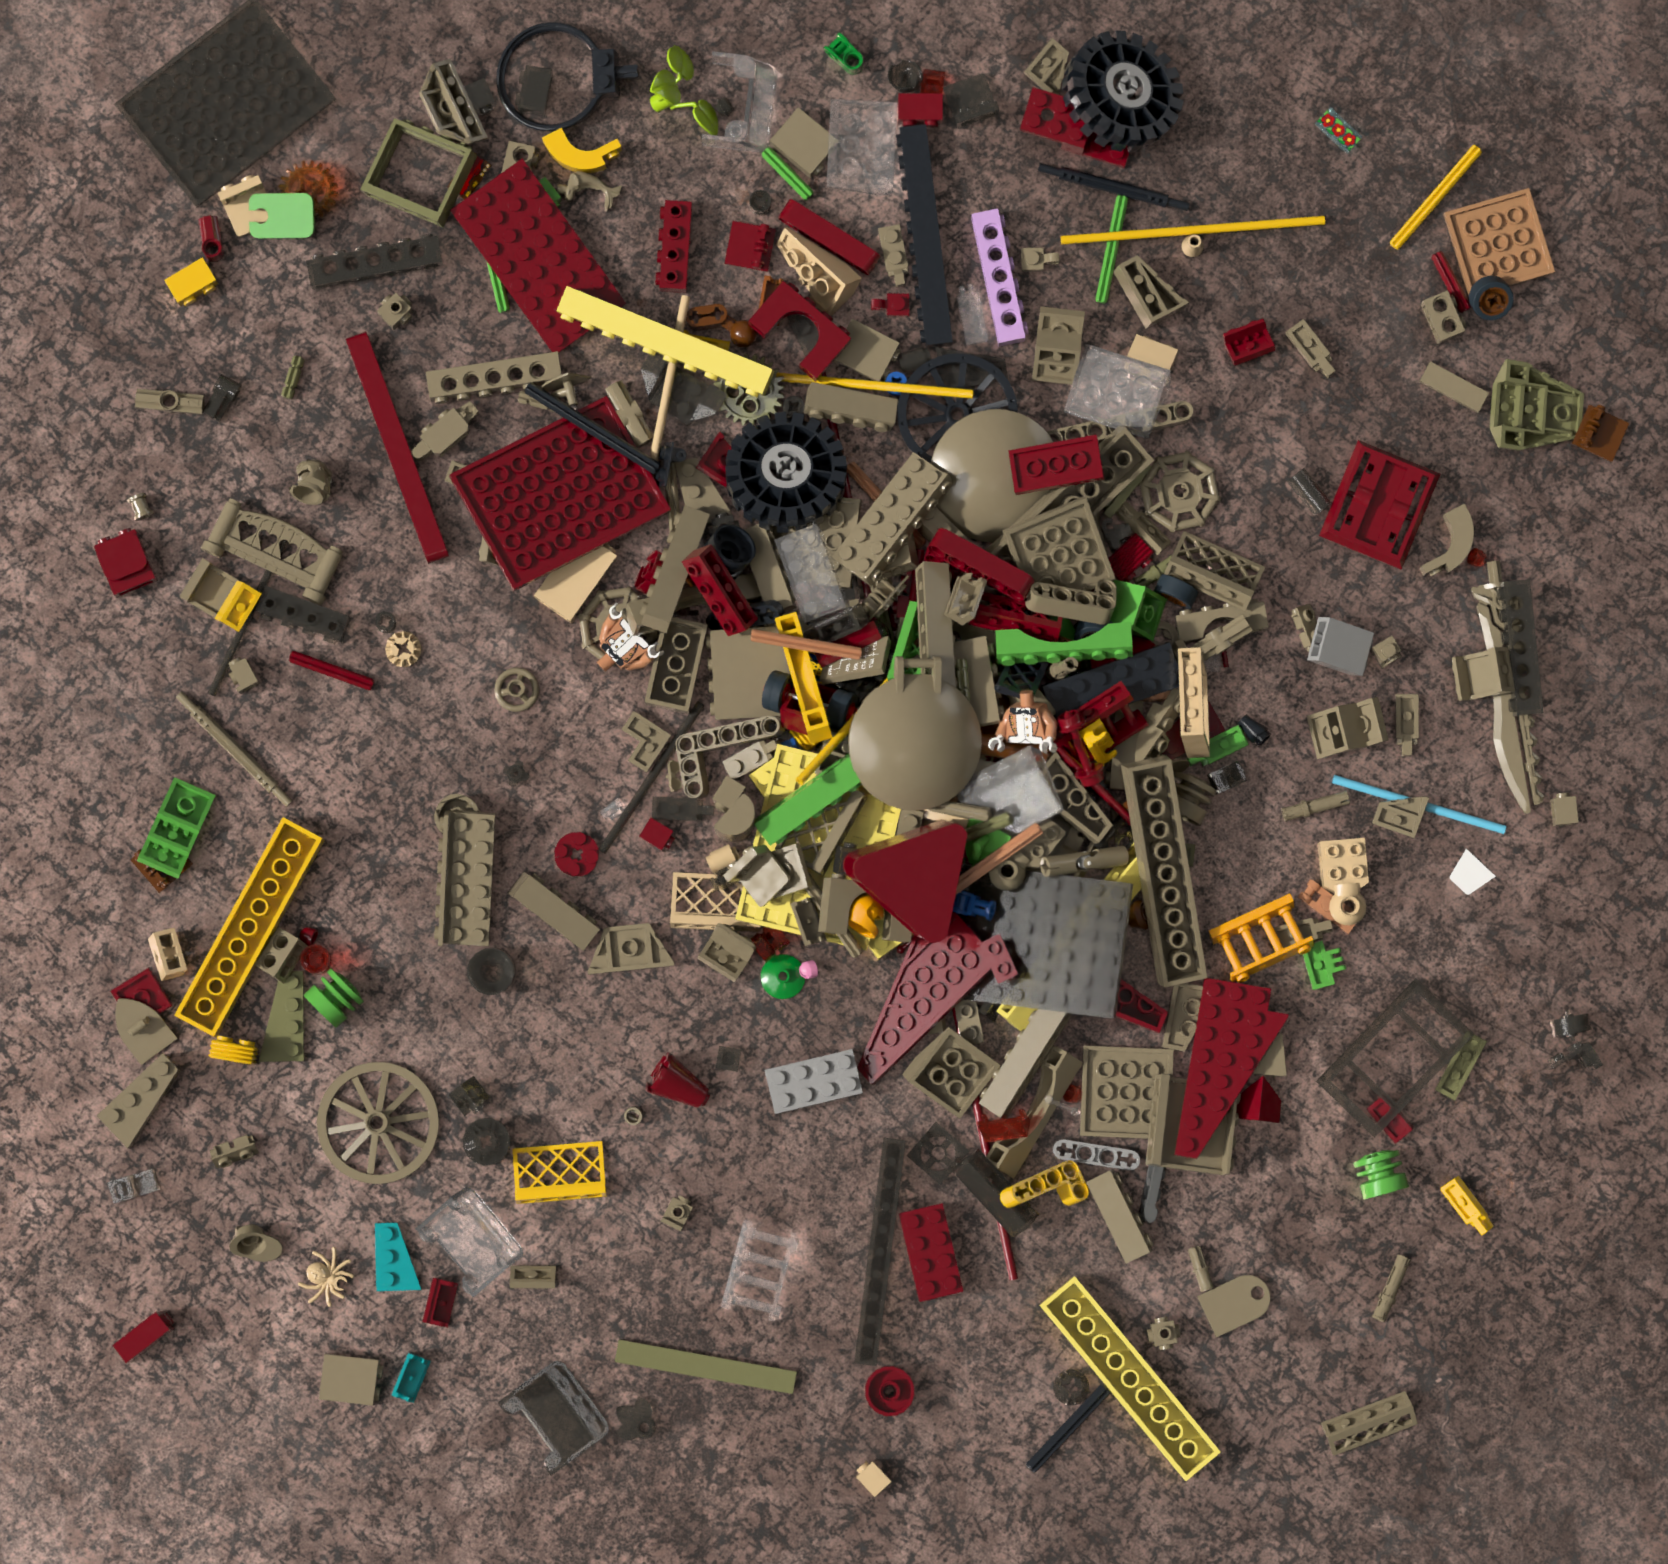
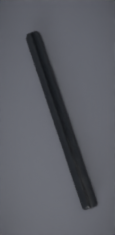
M530 382L525 388L527 395L652 474L656 473L659 469L660 463L533 382Z

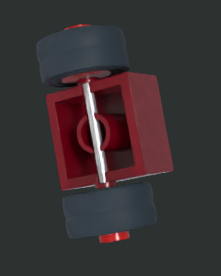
M777 670L772 671L763 688V708L780 713L782 728L808 735L791 674ZM817 684L829 727L839 731L856 713L858 696L845 690H836Z

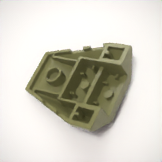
M1506 359L1493 383L1489 428L1498 448L1519 451L1574 439L1583 417L1584 393L1562 381L1555 380L1546 372L1533 368V365L1528 362Z

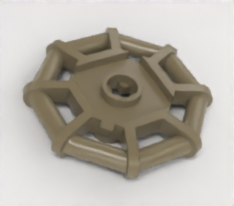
M1186 450L1184 453L1154 458L1155 461L1152 464V468L1138 484L1141 488L1146 517H1151L1168 528L1172 533L1177 530L1197 526L1203 527L1217 503L1221 502L1214 467L1208 466L1190 454V451ZM1183 462L1182 468L1168 470L1166 467L1169 464ZM1188 463L1203 473L1199 476L1191 473L1187 469ZM1161 468L1164 476L1158 484L1151 483ZM1205 477L1207 478L1210 494L1203 493L1201 480ZM1178 485H1181L1182 489H1186L1183 497L1174 494ZM1150 489L1157 490L1159 502L1154 506ZM1201 499L1209 500L1199 514L1195 508ZM1163 507L1168 512H1171L1173 514L1172 521L1156 510ZM1191 512L1194 516L1192 519L1177 521L1179 514Z
M631 586L604 591L597 590L596 595L581 614H578L577 618L580 621L582 636L581 647L599 660L606 653L594 644L599 642L602 625L610 614V608L613 606L608 605L606 599L624 597L623 603L616 606V611L620 613L622 609H626L629 599H644L632 590ZM602 602L605 607L603 611L600 612L597 618L591 617V614ZM624 613L621 617L628 623ZM589 622L596 623L597 636L593 639L590 636ZM657 630L640 635L647 637L644 641L649 646L659 639Z

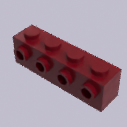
M665 200V206L660 207V219L664 220L663 228H659L658 241H662V250L657 252V263H661V270L656 272L655 285H659L660 292L687 293L692 218L691 201Z
M712 544L692 551L682 561L688 574L728 636L746 631L758 620Z

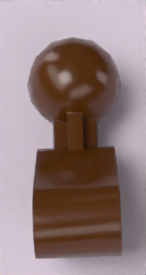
M721 304L694 307L687 312V324L694 331L723 327L730 332L729 336L733 344L741 348L751 346L757 339V332L748 325V320L736 321L728 315L726 308ZM718 311L721 313L720 320H716L714 317ZM694 315H698L701 318L697 324L693 321Z

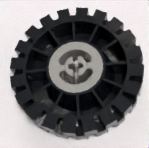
M1116 30L1112 35L1107 31L1100 33L1096 38L1093 36L1070 59L1071 61L1067 64L1064 71L1066 77L1062 80V90L1068 91L1064 95L1063 100L1065 107H1074L1069 114L1073 122L1077 123L1083 120L1085 123L1080 130L1087 137L1093 131L1097 133L1095 143L1104 147L1111 141V150L1122 152L1127 146L1128 152L1139 151L1142 147L1146 149L1153 146L1176 123L1184 101L1179 98L1184 92L1182 83H1175L1180 77L1177 68L1167 69L1166 67L1171 61L1169 56L1165 52L1158 57L1154 54L1159 47L1158 45L1149 40L1143 46V36L1132 33L1127 39L1126 31ZM1113 79H1120L1115 84V86H1113ZM1135 93V94H1136V99H1135V100H1129V99L1132 97V95Z
M776 412L775 419L770 420L768 415L757 418L756 426L750 422L742 428V436L736 435L731 442V450L728 449L725 472L729 497L732 496V504L738 512L743 510L745 519L751 523L758 520L759 527L769 531L771 526L774 525L777 526V532L788 533L790 526H794L796 532L807 530V523L809 522L814 527L824 521V514L830 517L837 508V502L841 503L844 496L847 480V461L840 440L835 441V433L828 426L822 429V422L811 417L809 422L805 421V414L794 412L792 418H786V412ZM796 463L801 467V471L796 470ZM771 470H776V478L772 475Z

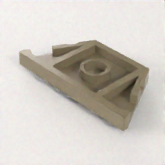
M649 923L604 927L588 969V975L674 966V962Z

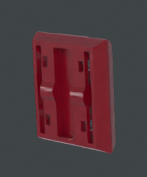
M1358 440L1319 536L1402 570L1441 474ZM1363 455L1369 456L1355 492L1350 491L1349 487ZM1372 468H1373V471H1372L1371 474L1366 473V469L1372 470ZM1422 478L1426 480V483L1422 490V495L1417 502L1414 514L1411 516L1407 513ZM1417 484V486H1416L1414 492L1408 490L1409 487L1414 488L1415 485ZM1348 495L1352 499L1342 526L1337 531L1333 528L1345 497ZM1351 519H1352V522H1351L1350 525L1345 524V521H1346V520L1351 521ZM1404 520H1409V526L1397 554L1391 553ZM1396 535L1393 543L1388 541V538L1393 539Z

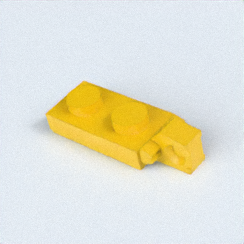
M1459 1175L1440 1188L1467 1225L1475 1226L1481 1235L1492 1229L1493 1224L1488 1218L1487 1212Z

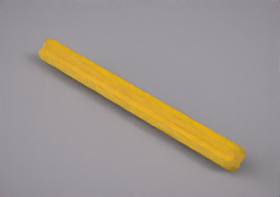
M1472 145L1392 238L1390 245L1393 248L1399 250L1476 161L1482 153L1479 147Z

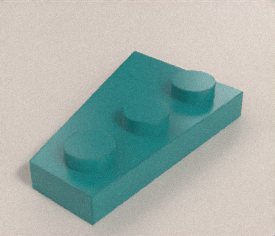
M375 1223L376 1291L422 1290L399 1224Z

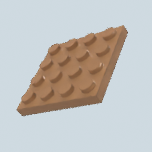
M1529 188L1444 212V219L1468 296L1475 282L1486 276H1498L1505 280L1509 286H1513L1555 273Z

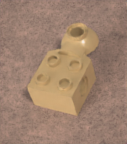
M1365 838L1320 841L1317 844L1321 887L1334 893L1329 907L1331 916L1342 925L1350 926L1357 924L1363 919L1367 906L1364 897L1359 892V889L1369 883ZM1344 901H1351L1354 904L1353 912L1347 913L1343 909Z

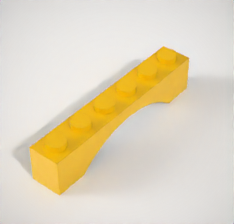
M796 612L775 618L779 634L804 638ZM783 647L810 743L813 744L831 739L832 734L808 651Z

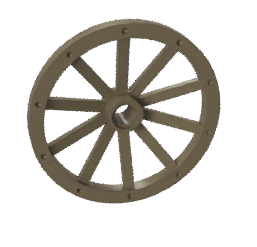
M365 1063L341 1074L325 1092L317 1116L318 1137L327 1158L343 1174L364 1183H391L411 1175L428 1159L438 1137L439 1113L431 1091L414 1073L392 1063ZM382 1071L376 1110H374L358 1076L368 1072ZM389 1072L397 1074L412 1083L383 1111ZM351 1079L368 1114L334 1098L340 1088ZM418 1089L426 1102L428 1111L389 1117L396 1108ZM330 1104L363 1119L364 1122L327 1128ZM376 1116H380L383 1120V1125L380 1129H374L371 1125L372 1119ZM429 1118L430 1120L426 1143L390 1126L394 1123ZM365 1128L366 1130L339 1157L334 1151L328 1135ZM386 1132L422 1148L421 1152L405 1167ZM372 1135L366 1174L348 1166L345 1161ZM379 1136L383 1140L398 1171L374 1175Z

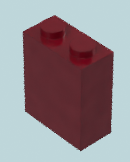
M156 1311L112 1346L125 1363H131L175 1329L172 1324L175 1322L167 1312Z

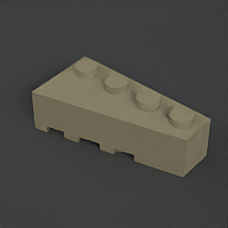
M1057 752L1052 753L1049 760L1046 761L1025 788L1094 844L1099 843L1113 826L1098 805L1088 795L1085 788L1078 782L1071 770L1061 760Z
M162 1053L108 1104L97 1117L127 1149H131L140 1133L146 1127L147 1122L155 1113L163 1097L178 1077L181 1069L166 1054Z

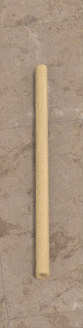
M685 295L681 296L675 330L682 333L684 332L690 297ZM676 361V364L668 362L650 457L656 461L659 458L678 361Z

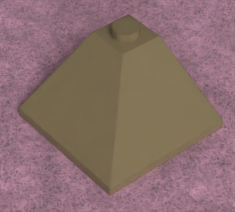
M948 1027L914 1058L902 1075L909 1083L960 1119L1001 1065Z

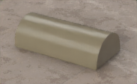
M742 794L714 825L716 835L722 840L739 842L746 839L754 830L756 819L754 805L746 794Z

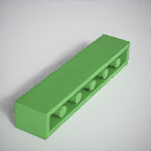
M849 753L755 819L754 825L770 846L775 842L780 844L793 829L795 832L806 825L805 821L810 817H813V819L817 818L824 812L823 808L831 804L833 806L842 800L844 793L847 791L852 793L861 786V781L853 770Z

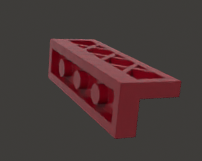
M983 592L981 600L988 601L991 605L979 604L975 618L969 621V625L990 630L1019 629L1036 639L1057 642L1063 617H1058L1057 621H1053L1045 617L1047 614L1033 612L1035 615H1026L1023 612L1029 610L1026 607V601H1017L1012 598ZM1007 605L1013 610H1004L1001 606Z

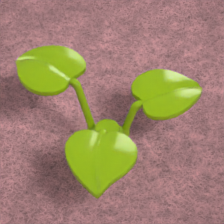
M674 45L667 52V61L670 68L678 76L675 79L673 74L666 69L657 73L650 88V92L655 94L650 98L651 106L656 112H661L669 107L673 110L675 108L692 106L694 107L693 115L698 124L715 138L718 134V117L715 109L709 102L701 99L698 103H679L681 93L676 84L682 77L686 81L691 80L694 75V67L688 54L679 46Z

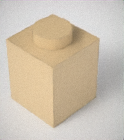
M865 1461L856 1470L859 1473L856 1478L874 1497L891 1482L873 1461L870 1463Z

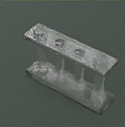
M743 1220L721 1308L730 1310L731 1305L735 1306L737 1304L770 1313L769 1320L773 1321L774 1317L779 1318L782 1304H778L791 1252H796L799 1239L795 1238L796 1233L793 1232L789 1239L755 1230L756 1227L752 1226V1221ZM754 1238L788 1247L785 1260L750 1252V1249L746 1248L748 1239L753 1240ZM748 1260L782 1269L779 1283L744 1274V1271L740 1270L742 1261L747 1262ZM743 1282L776 1291L773 1304L739 1296L738 1293L734 1292L736 1284Z

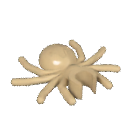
M332 1247V1265L321 1253L312 1252L313 1255L320 1257L326 1265L315 1262L307 1268L308 1279L318 1285L298 1283L300 1287L305 1289H320L314 1297L308 1300V1303L314 1302L325 1289L326 1302L329 1307L332 1306L330 1291L341 1299L345 1298L343 1294L336 1291L345 1290L339 1288L337 1283L341 1279L345 1282H348V1280L339 1275L354 1278V1274L339 1271L346 1264L351 1263L350 1259L345 1260L335 1268L337 1256L335 1247Z

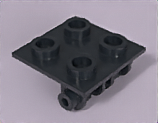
M666 442L660 448L658 458L661 459L660 468L654 475V480L657 481L658 487L666 486L670 463L682 462L687 457L684 449L674 447V442Z

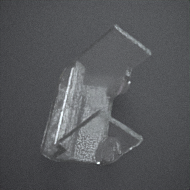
M712 51L713 64L733 66L737 76L749 79L744 121L734 120L729 122L725 128L724 136L702 134V146L763 152L770 144L778 78L776 68L747 55Z

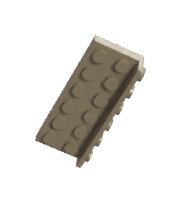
M913 452L833 554L832 559L872 586L874 582H877L882 577L886 566L893 563L900 548L908 544L914 530L922 526L928 512L936 508L942 494H946L949 491L953 482L950 475L946 472L943 473Z
M446 810L444 817L440 816L439 830H443V839L439 838L438 852H442V861L438 860L437 874H441V882H437L436 896H440V904H436L435 918H439V926H435L434 939L438 940V946H443V944L489 946L496 813Z

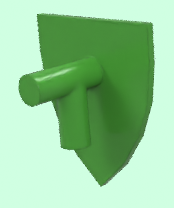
M970 819L967 828L983 821ZM999 829L966 842L965 850L971 867L1007 843L1012 836Z

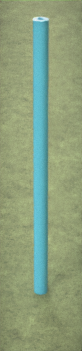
M1334 775L1332 780L1333 784L1387 800L1412 798ZM1427 803L1425 808L1427 812L1504 834L1506 830V825L1432 803Z

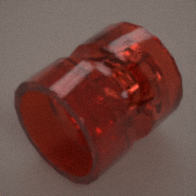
M768 927L763 928L762 934L757 933L750 938L756 946L755 951L766 963L776 955V950L781 951L790 944V941L782 931ZM773 938L774 940L770 944L767 940Z
M313 944L307 946L302 951L300 962L302 967L309 973L321 975L330 969L332 956L326 948Z

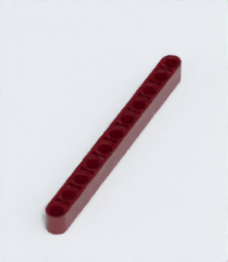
M365 331L346 338V343L426 560L430 564L449 557L447 548L368 334Z

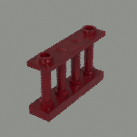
M1122 681L1076 709L1080 712L1081 717L1086 719V724L1079 728V731L1098 719L1102 721L1114 742L1110 748L1105 750V753L1149 725L1138 709L1133 712L1130 709L1128 703L1134 699ZM1121 709L1125 717L1113 724L1109 715ZM1057 730L1056 739L1053 741L1057 745V749L1063 745L1081 764L1077 750L1071 742L1070 732L1059 733ZM1084 743L1090 762H1092L1095 758ZM1067 764L1071 772L1075 773V771Z

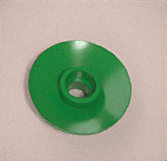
M786 954L776 955L767 960L761 970V983L765 991L778 999H788L797 995L805 983V978L801 977L799 973V968L802 965L800 961ZM781 972L787 974V979L784 981L778 977Z

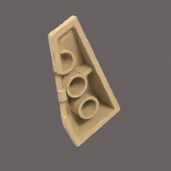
M784 228L776 244L789 266L794 267L800 276L799 282L807 287L811 294L809 297L815 302L816 307L832 316L854 294L862 278L843 261L792 229Z

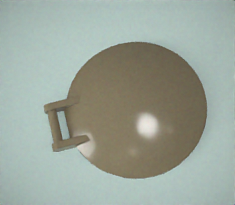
M987 409L963 417L943 434L933 452L931 464L943 473H948L953 480L951 488L946 494H942L936 507L965 536L978 541L993 543L1003 534L1002 530L1012 526L1049 491L1043 490L1015 495L1008 450L1052 443L1053 440L1034 420L1014 411Z
M895 656L894 678L875 688L866 696L854 715L850 726L848 739L849 756L853 770L856 772L861 784L872 796L898 809L925 810L949 801L968 784L979 762L982 738L977 715L967 698L957 688L941 679V657L933 656L932 659H904L903 656ZM904 668H931V674H904Z

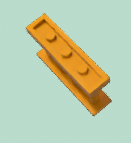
M1287 894L1209 930V938L1212 944H1222L1235 970L1230 973L1231 982H1245L1250 978V975L1298 953L1299 955L1306 954L1314 947L1312 936L1306 939L1303 938L1291 914L1294 908V900L1291 894ZM1278 915L1283 916L1296 942L1286 948H1283L1270 922L1271 918ZM1258 924L1263 926L1275 950V953L1264 958L1250 932L1251 927ZM1238 933L1243 936L1255 962L1244 967L1230 942L1231 937Z

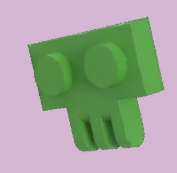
M1323 941L1314 943V947L1308 953L1302 955L1312 990L1334 985L1332 973L1346 969V965L1336 966L1337 962L1344 961L1343 956L1338 958L1333 956V954L1342 952L1341 948L1325 951Z

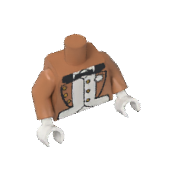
M615 603L609 610L610 614L604 621L599 636L600 648L606 654L596 663L605 672L614 664L621 670L631 671L644 668L656 657L663 655L664 651L662 650L658 653L655 651V647L659 643L649 646L640 635L633 636L629 624L621 617L626 609H622L620 613L617 612L616 606L618 603Z
M1032 690L1021 691L1020 702H1016L1006 710L995 734L997 738H992L988 746L993 751L995 744L999 743L997 750L1002 752L1005 749V744L1002 741L1006 739L1008 743L1040 744V750L1045 754L1049 746V750L1054 753L1057 751V745L1053 743L1056 739L1057 720L1048 710L1046 703L1034 702Z

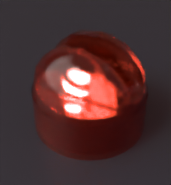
M1473 548L1468 554L1467 562L1474 567H1482L1486 563L1485 559L1487 556L1482 550Z
M1070 1084L1063 1095V1099L1069 1103H1078L1082 1097V1090L1078 1086Z

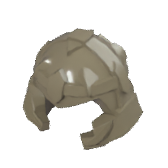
M318 459L301 461L296 467L298 486L292 485V487H288L289 493L298 501L308 505H318L326 502L331 495L332 471Z

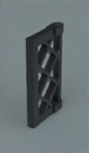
M1037 662L1032 665L1015 663L1011 666H1005L995 685V691L1020 699V692L1023 689L1029 688L1035 696L1049 662ZM1033 665L1040 667V669L1036 670ZM1027 666L1030 670L1029 672H1022L1020 667ZM1010 669H1014L1017 674L1009 675L1008 673ZM1035 676L1034 682H1030L1027 677ZM1022 679L1025 684L1017 685L1014 680ZM1004 681H1008L1010 685L1004 684Z

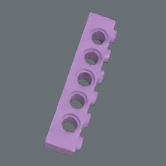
M998 209L973 213L971 220L998 346L1024 342L1025 335L1029 333L1026 321L1022 322L1021 313H1024L1022 300H1017L1016 292H1019L1017 278L1013 279L1011 272L1015 270L1013 258H1008L1007 249H1010L1008 235L1004 236L1002 230L1003 227H1006L1004 215H999ZM987 230H995L998 236L994 239H989L986 237L985 232ZM998 251L1001 253L1002 258L997 261L992 260L990 253ZM1002 272L1006 275L1007 279L1004 282H998L995 280L994 275ZM1008 294L1011 297V301L1004 304L1000 302L999 296ZM1011 315L1016 319V322L1013 325H1007L1003 320L1004 317Z

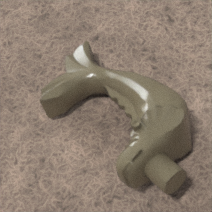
M576 171L570 175L567 185L558 184L557 192L565 194V200L571 201L574 194L580 192L581 189L602 190L605 194L604 208L607 212L613 204V199L620 195L622 185L610 188L596 176Z

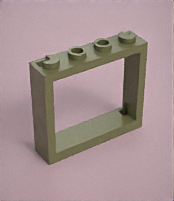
M394 118L360 190L370 198L444 228L451 213L450 210L453 208L477 155L472 151V147L463 142L456 144L452 138L442 134L439 137L433 134L434 131L422 126L420 129L415 127V124L410 120L403 119L400 121ZM403 133L463 157L438 212L378 188Z

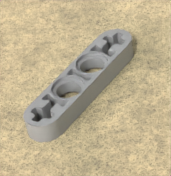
M1059 1140L1053 1146V1154L1060 1160H1071L1078 1163L1122 1170H1134L1140 1163L1139 1155L1135 1151L1071 1140ZM1062 1143H1065L1066 1148L1073 1149V1144L1077 1145L1075 1159L1071 1158L1072 1153H1065L1064 1156H1060V1152L1056 1148L1060 1147ZM1082 1147L1091 1149L1092 1155L1087 1160H1083L1079 1156V1150ZM1109 1150L1113 1153L1114 1159L1111 1163H1104L1102 1161L1101 1154L1103 1151ZM1117 1151L1122 1152L1120 1157H1128L1129 1154H1132V1158L1136 1159V1163H1132L1131 1167H1128L1127 1162L1119 1161L1120 1166L1115 1165L1118 1159Z

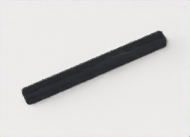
M1101 1384L1026 1463L1027 1467L1032 1472H1037L1110 1395V1390Z

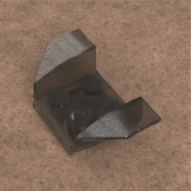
M658 353L655 356L649 354L641 367L649 402L657 408L660 407L668 362L663 360L664 356ZM676 367L667 414L688 426L696 420L716 414L728 394L711 384L708 386Z

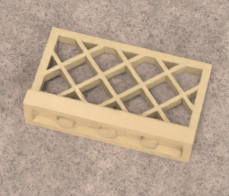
M673 872L671 928L714 930L717 924L721 923L729 925L734 931L760 932L759 925L735 920L738 905L731 897L739 890L742 891V883L739 884L737 881H734L733 883L737 888L728 895L720 887L727 881L721 874ZM688 879L692 886L683 893L677 887V880ZM703 880H710L715 886L705 894L698 884ZM694 888L703 896L695 904L686 896ZM716 889L725 896L717 905L708 897ZM682 898L691 906L686 912H676V904ZM705 899L714 907L708 913H702L697 908ZM727 900L736 908L731 914H724L719 909Z

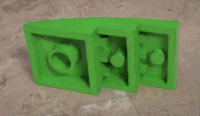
M174 777L137 861L178 879L216 795Z

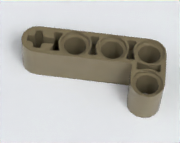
M1100 579L1097 581L1094 592L1036 582L1032 584L1025 604L1033 612L1104 625L1110 622L1116 606V585L1109 579Z

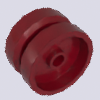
M883 1366L874 1370L868 1377L865 1384V1397L869 1406L876 1413L884 1416H896L905 1412L911 1405L914 1398V1384L910 1376L903 1369L895 1366ZM891 1386L894 1389L892 1395L885 1393L886 1387Z

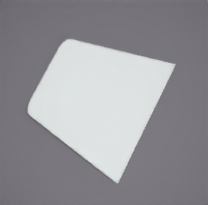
M1467 849L1450 875L1451 881L1467 895L1496 877Z

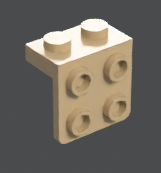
M249 175L243 178L241 183L226 185L221 188V192H218V196L235 233L239 237L250 233L249 222L263 224L268 219V213L263 208L249 211L250 197L253 194H266V190L258 175L255 177L254 175Z

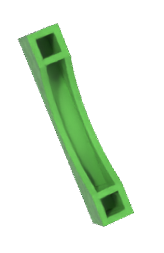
M1131 622L1110 623L1089 637L1070 642L1039 640L1019 629L995 630L997 664L1011 666L1015 663H1026L1029 665L1036 664L1037 662L1058 663L1068 657L1075 658L1077 662L1084 659L1100 661L1105 658L1126 659L1127 657H1133Z

